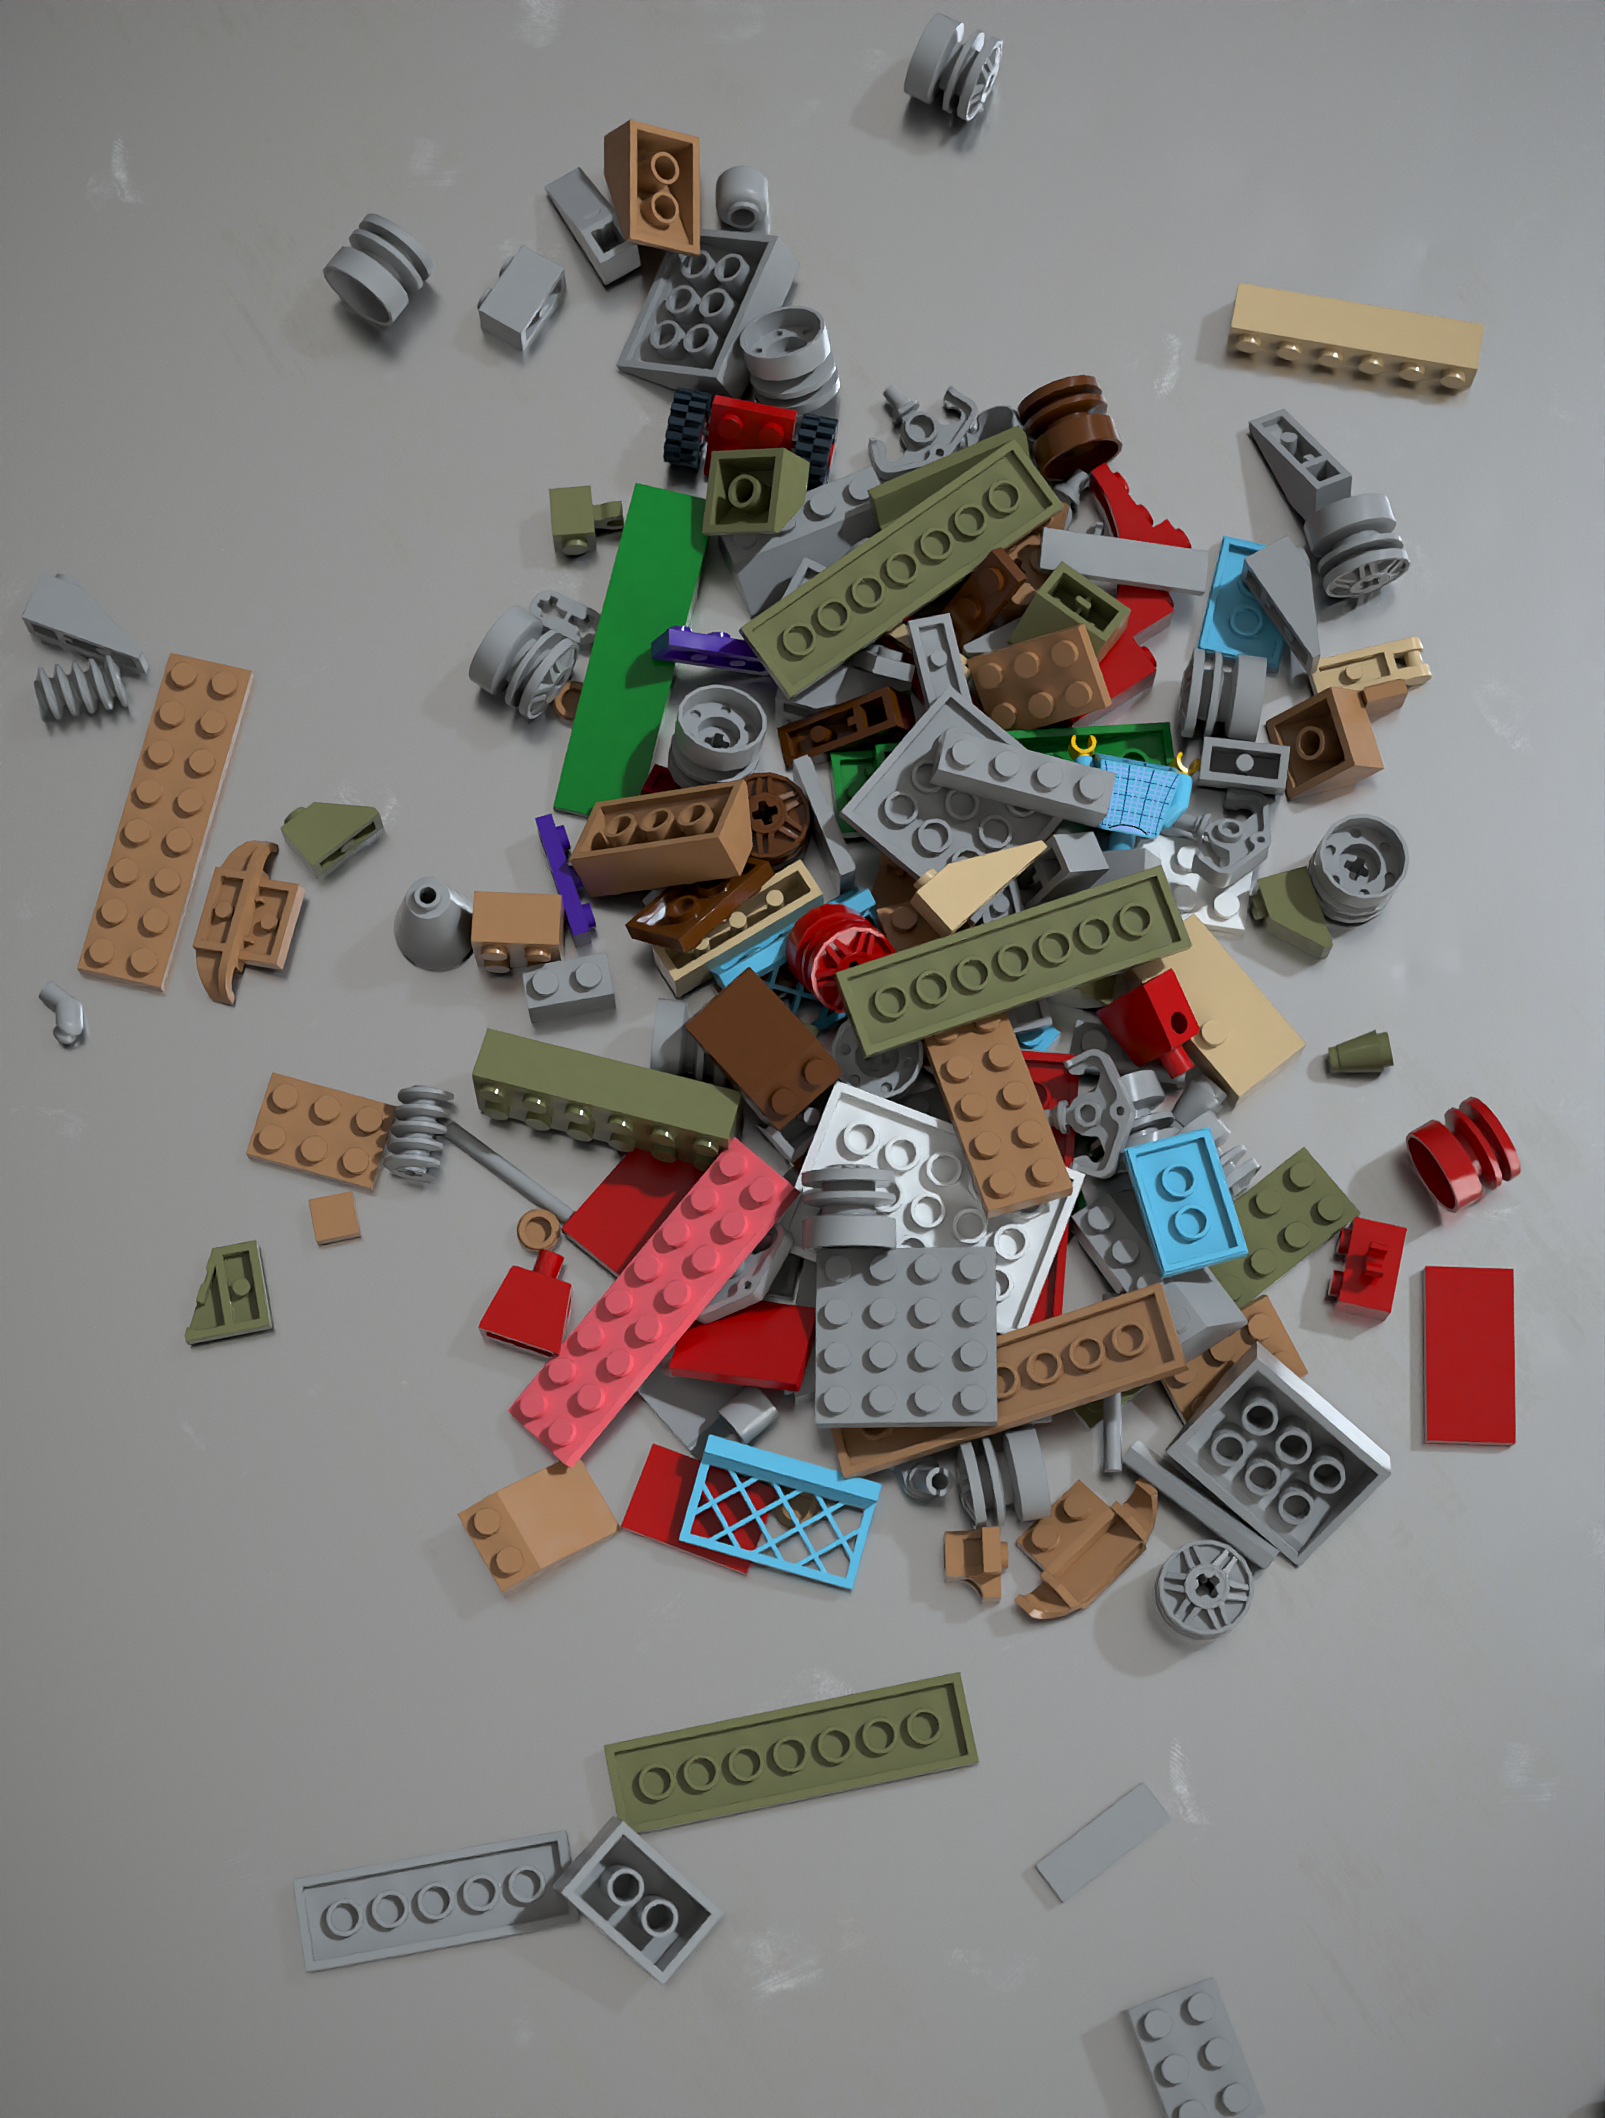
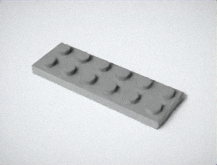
M566 1830L292 1879L306 1973L581 1923L579 1911L552 1888L555 1882L571 1865Z

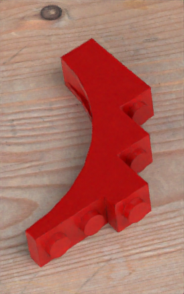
M1106 462L1091 471L1088 488L1105 515L1112 537L1191 549V543L1186 534L1180 528L1175 529L1168 519L1153 527L1154 523L1149 511L1142 504L1137 506L1128 494L1130 490L1127 482L1119 472L1113 473ZM1117 584L1116 600L1131 609L1127 629L1099 663L1112 704L1105 709L1060 721L1059 723L1063 728L1087 727L1153 685L1157 672V662L1146 646L1140 647L1139 645L1171 625L1174 602L1167 591Z

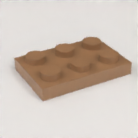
M1085 623L979 654L967 660L985 715L1005 731L1032 730L1105 709L1112 704Z
M272 1072L246 1155L248 1158L373 1192L386 1153L387 1143L391 1137V1125L396 1121L394 1110L397 1106Z
M1261 1295L1239 1308L1248 1320L1247 1325L1187 1362L1188 1371L1160 1379L1184 1425L1225 1373L1256 1341L1299 1378L1308 1374L1303 1361L1267 1295Z

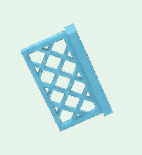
M857 885L825 903L846 905L863 917L868 916L872 925L880 931L874 906L876 902L868 888ZM797 920L710 970L718 986L724 989L747 967H750L759 977L769 973L768 980L764 982L771 990L777 989L794 994L790 1010L795 1016L801 997L819 1001L813 994L804 992V986L799 982L796 989L775 984L779 966L787 962L785 955L787 939ZM822 1004L818 1019L810 1024L821 1031L847 1014L837 1013L833 1010L828 1013L829 1008Z
M709 1434L678 1541L852 1590L882 1484L860 1477L845 1479L842 1472ZM709 1465L728 1470L736 1487L713 1499L705 1484ZM736 1473L752 1478L741 1484ZM758 1480H763L771 1483L779 1500L756 1511L744 1488ZM779 1485L794 1489L795 1491L784 1496ZM703 1491L708 1503L697 1508ZM740 1492L752 1515L729 1527L717 1503ZM804 1492L814 1495L823 1512L800 1524L788 1500ZM822 1498L839 1503L827 1508ZM783 1504L795 1527L772 1540L760 1516ZM844 1505L863 1509L859 1528L843 1536L831 1512ZM712 1507L724 1530L709 1539L690 1534L695 1516ZM825 1516L838 1540L815 1552L803 1528ZM755 1519L767 1543L753 1551L742 1549L732 1531ZM798 1532L810 1555L794 1564L784 1561L775 1544ZM727 1535L732 1545L721 1543L716 1540ZM857 1535L853 1551H851L846 1541ZM841 1544L850 1560L846 1577L843 1578L827 1573L818 1556ZM770 1547L776 1558L759 1553ZM811 1560H814L819 1570L808 1568L802 1565L806 1564Z

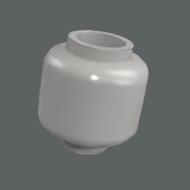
M736 166L724 171L718 177L715 187L716 209L719 217L724 222L736 228L744 229L752 227L763 220L769 208V188L766 177L759 170L749 166Z

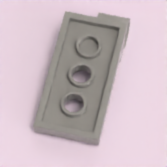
M676 1344L671 1348V1350L666 1354L665 1357L673 1355ZM661 1362L636 1391L697 1460H702L709 1434L726 1439L733 1433L743 1444L747 1445L780 1416L773 1404L758 1387L686 1377L671 1378L662 1373L660 1369Z

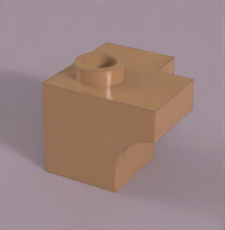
M982 1527L966 1531H945L943 1536L944 1582H964L971 1585L978 1592L981 1604L999 1603L1001 1600L1002 1569H1008V1543L1001 1542L1000 1527Z

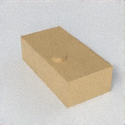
M1193 913L1183 921L1193 945L1189 950L1126 970L1123 980L1131 989H1134L1168 969H1173L1199 1025V1033L1181 1045L1201 1072L1226 1093L1227 1097L1225 1100L1234 1110L1300 1058L1306 1043Z

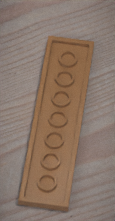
M170 652L77 966L80 973L163 992L254 678L251 670Z
M910 901L876 910V920L880 931L894 947L895 953L942 938L912 906ZM966 922L954 933L972 928V926ZM1005 1011L922 1039L921 1042L986 1218H992L1071 1196L1073 1185L1007 1012Z
M1159 1282L998 1335V1426L830 1429L843 1477L845 1479L863 1477L958 1446L962 1442L989 1436L1188 1371L1189 1369L1164 1287Z

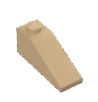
M1040 840L949 863L938 873L932 867L914 883L913 886L918 891L912 897L910 903L941 937L951 935L1036 861L1048 846Z

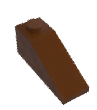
M885 686L778 727L777 730L785 767L792 769L793 760L805 755L811 757L813 764L829 761L828 758L831 752L873 750L875 744L900 743L914 727L916 719L911 697L890 686Z

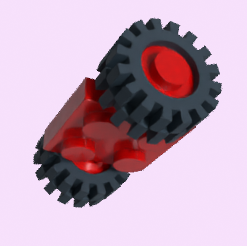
M684 388L676 389L665 433L664 462L697 469L702 459L703 448L707 442L703 474L709 475L712 451L785 448L810 462L807 491L828 483L829 472L831 471L835 453L838 419L804 413L798 433V441H793L798 411L715 395L712 402V395L709 393Z

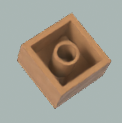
M474 891L471 944L477 966H484V969L489 972L504 973L510 971V967L521 968L564 960L566 916L562 895Z

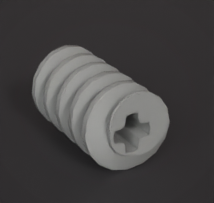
M110 655L105 656L104 668L99 669L93 658H89L86 672L81 670L76 661H72L69 675L64 673L60 664H55L52 678L47 676L43 667L38 668L37 677L34 681V692L42 722L46 720L48 709H50L56 719H62L64 706H67L73 716H78L82 702L90 713L96 712L99 699L105 709L112 710L116 696L122 706L127 707L122 674L119 666H116Z
M414 1085L401 1089L398 1092V1100L404 1105L397 1106L394 1110V1115L399 1122L393 1123L390 1130L391 1134L396 1138L391 1139L387 1143V1149L393 1155L387 1156L383 1164L390 1172L407 1179L435 1181L437 1178L426 1173V1169L439 1167L441 1162L429 1156L430 1151L443 1150L444 1145L434 1140L433 1135L447 1133V1128L437 1123L436 1120L441 1117H449L451 1114L450 1110L440 1106V1101L453 1100L454 1094L436 1087Z

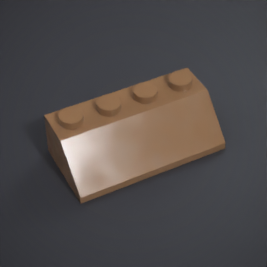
M744 779L596 802L569 861L591 897L619 895L647 889L655 890L661 887L681 884L691 885L696 882L731 879L741 876L753 847L747 784Z

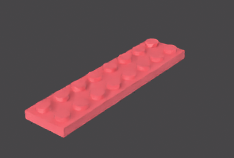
M734 1137L730 1142L729 1149L722 1151L564 1341L559 1356L553 1355L507 1411L559 1460L573 1468L801 1192Z

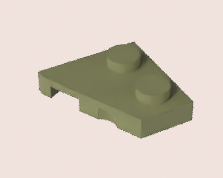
M253 1240L212 1248L206 1267L207 1274L204 1282L200 1285L196 1298L197 1305L190 1327H187L185 1332L187 1344L272 1329L258 1242Z

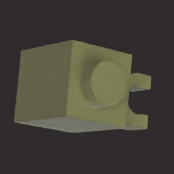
M591 485L549 489L555 552L563 551L569 555L585 553L588 549L596 548L595 529L624 528L622 501H611L600 505H593Z

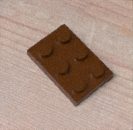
M748 857L741 876L731 879L696 882L691 885L669 886L627 922L625 926L632 939L686 954L688 951L699 946L702 939L717 925L726 922L732 916V912L742 903L757 895L762 886L775 874L768 861Z

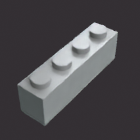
M947 728L938 743L929 783L1097 828L1108 813L1116 773Z

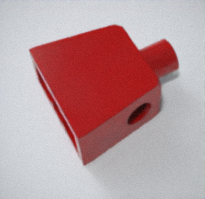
M1172 968L1130 990L1096 1011L1099 1018L1135 1065L1141 1067L1159 1057L1171 1079L1194 1067L1181 1044L1199 1033V1025Z
M540 1249L532 1271L513 1265L480 1321L478 1328L481 1335L547 1358H551L553 1355L559 1356L561 1346L566 1340L573 1299L572 1285L557 1279L565 1258L555 1252Z

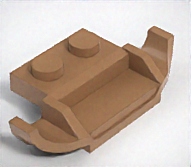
M257 840L245 842L228 855L221 867H215L192 945L196 950V964L200 979L207 994L214 1002L233 1004L235 998L232 992L233 972H242L244 964L283 970L305 889L300 884L269 880V876L263 871L267 856L271 852L277 851L278 844Z
M1140 1477L1135 1482L1133 1493L1122 1506L1116 1501L1109 1507L1081 1480H1078L1051 1506L1050 1517L1037 1519L1016 1540L1018 1547L1044 1571L1040 1574L1043 1582L1031 1593L1023 1596L1020 1594L1014 1601L1030 1616L1038 1619L1057 1618L1078 1609L1084 1611L1147 1549L1145 1545L1154 1529L1157 1516V1489Z

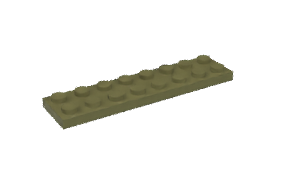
M1012 439L740 628L739 633L790 701L972 574L991 550L1002 547L1005 551L1061 512L1064 505L1017 441Z
M1158 865L836 972L833 977L863 1059L1189 950L1193 945L1163 867Z
M1303 1147L1233 1202L1249 1252L1248 1255L1243 1258L1208 1266V1268L1237 1307L1240 1308L1258 1298L1337 1235L1341 1228L1347 1227L1354 1217H1359L1361 1213L1309 1151ZM1150 1383L1121 1392V1406ZM1103 1398L1071 1408L1072 1412L1089 1432L1103 1421Z
M960 1672L604 1745L617 1818L623 1820L637 1834L979 1763Z

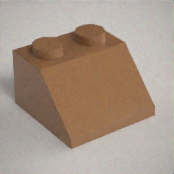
M1329 687L1265 721L1272 744L1290 746L1285 787L1289 799L1295 800L1352 786L1385 769L1359 690Z

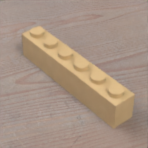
M1239 282L1233 304L1227 345L1234 346L1246 353L1263 351L1275 353L1287 360L1304 358L1316 360L1328 367L1345 365L1359 368L1362 372L1369 374L1386 372L1400 375L1401 378L1409 381L1426 379L1438 381L1446 387L1460 388L1463 386L1471 387L1477 373L1485 324Z

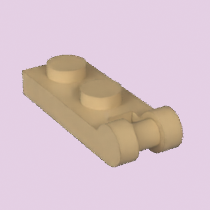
M1409 637L1319 659L1317 672L1309 676L1314 695L1329 687L1359 690L1362 693L1364 687L1400 678L1404 679L1406 685L1409 686L1427 682L1432 676L1428 664H1423L1420 655L1423 651L1420 638ZM1395 659H1404L1406 667L1397 669Z

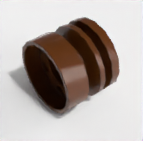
M1077 375L1053 381L1033 391L1018 405L1017 413L1024 425L1027 439L1034 442L1031 453L1040 474L1047 481L1069 480L1076 469H1081L1086 474H1089L1106 462L1107 464L1112 461L1122 450L1123 443L1114 420L1109 415H1105L1108 404L1102 396L1103 390L1094 376Z
M772 772L752 773L742 778L746 782L748 789L753 843L749 857L768 861L774 874L800 859L803 861L810 844L809 803L801 788L788 777ZM766 814L768 820H772V823L764 825L759 816Z

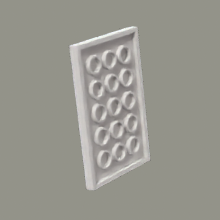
M836 1080L795 1184V1188L801 1193L784 1212L780 1223L793 1236V1245L789 1253L816 1263V1253L802 1250V1220L822 1215V1208L803 1204L802 1195L822 1192V1189L803 1186V1172L837 1164L870 1165L876 1169L894 1171L896 1185L876 1188V1191L895 1194L896 1203L876 1207V1215L895 1218L896 1248L996 1247L997 1333L1005 1334L1028 1326L1084 1182L1085 1174L1066 1167L1073 1185L1071 1196L987 1219L952 1124Z

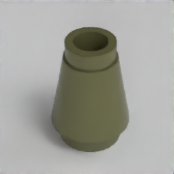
M1375 1029L1336 1046L1328 1047L1333 1073L1384 1072V1067L1394 1066L1387 1032L1376 1033Z

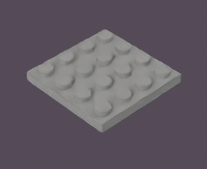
M950 685L839 814V817L916 881L932 867L938 873L949 863L1040 840L1045 842L1063 820L1062 818L929 783L938 743L947 728L1026 749ZM1003 890L972 916L967 923L973 927Z
M996 1247L896 1248L893 1251H882V1248L821 1249L820 1253H816V1428L998 1426Z

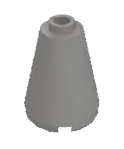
M424 877L418 879L408 889L395 915L394 935L398 947L403 954L422 968L440 970L457 965L471 949L473 950L471 944L473 903L462 892L437 878Z

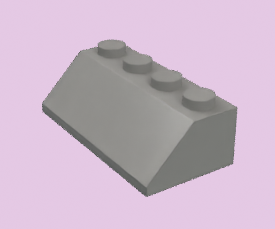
M872 466L807 491L805 504L779 533L718 535V548L751 619L757 617L782 599L804 557L829 567L842 558L854 544L863 538H871L880 531L874 523L867 492L868 489L881 484Z
M1134 1190L1107 1193L1071 1216L1077 1240L1117 1294L1123 1295L1161 1282L1168 1299L1186 1362L1191 1361L1248 1324L1246 1317L1208 1267L1161 1279Z

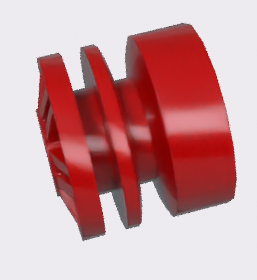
M825 904L809 910L799 918L788 935L785 950L788 968L797 981L824 1006L837 1013H846L833 977L835 973L895 953L894 947L883 933L878 931L876 927L871 925L857 911L841 904Z
M1469 1097L1462 1101L1459 1109L1452 1107L1444 1114L1445 1126L1440 1121L1432 1119L1406 1136V1146L1420 1178L1439 1204L1452 1213H1457L1479 1200L1482 1196L1481 1184L1487 1189L1494 1191L1500 1187L1502 1180L1509 1182L1521 1173L1520 1161L1508 1133L1489 1107L1475 1097Z

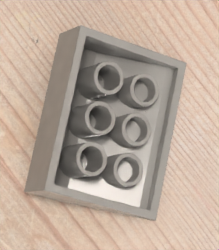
M700 228L699 256L695 258L670 251L666 252L616 366L621 371L674 390L684 388L709 393L712 395L711 401L714 400L715 395L741 400L751 373L744 361L740 347V335L747 324L759 315L782 307L800 263L779 236Z
M1258 1341L1225 1373L1166 1448L1167 1454L1298 1567L1391 1476L1390 1456Z

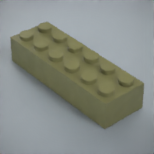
M487 1028L472 1072L478 1109L491 1118L506 1120L510 1117L525 1121L528 1126L537 1130L547 1131L553 1128L565 1131L570 1137L580 1141L596 1139L608 1142L611 1147L623 1152H632L634 1148L651 1152L655 1159L662 1162L674 1163L678 1159L692 1163L696 1169L702 1172L707 1171L724 1149H729L730 1142L734 1137L740 1140L744 1128L743 1093L740 1091Z

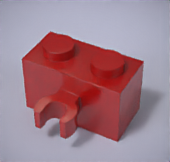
M1354 1217L1348 1229L1341 1228L1336 1253L1343 1255L1340 1271L1333 1270L1328 1288V1295L1335 1297L1332 1310L1381 1321L1386 1320L1392 1310L1407 1228L1360 1217Z

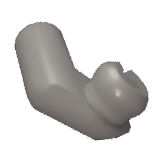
M50 981L41 990L39 999L56 1011L57 1025L53 1029L55 1039L61 1043L69 1044L74 1042L76 1035H80L83 1030V1007L77 999Z

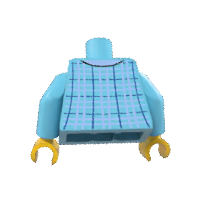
M1076 735L1072 736L1068 753L1074 760L1073 762L1116 773L1108 813L1097 826L1100 829L1111 831L1107 851L1134 849L1136 835L1157 838L1160 831L1169 829L1188 809L1193 784L1191 777L1201 766L1198 758L1195 757L1189 769L1185 768L1181 763L1182 752L1174 757L1169 766L1096 753L1094 762L1092 755L1096 747V738L1090 735L1088 749H1080L1075 742Z

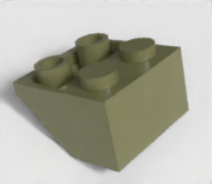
M1061 561L1036 592L1010 636L1008 644H1016L1085 623L1099 664L1127 629L1131 609Z

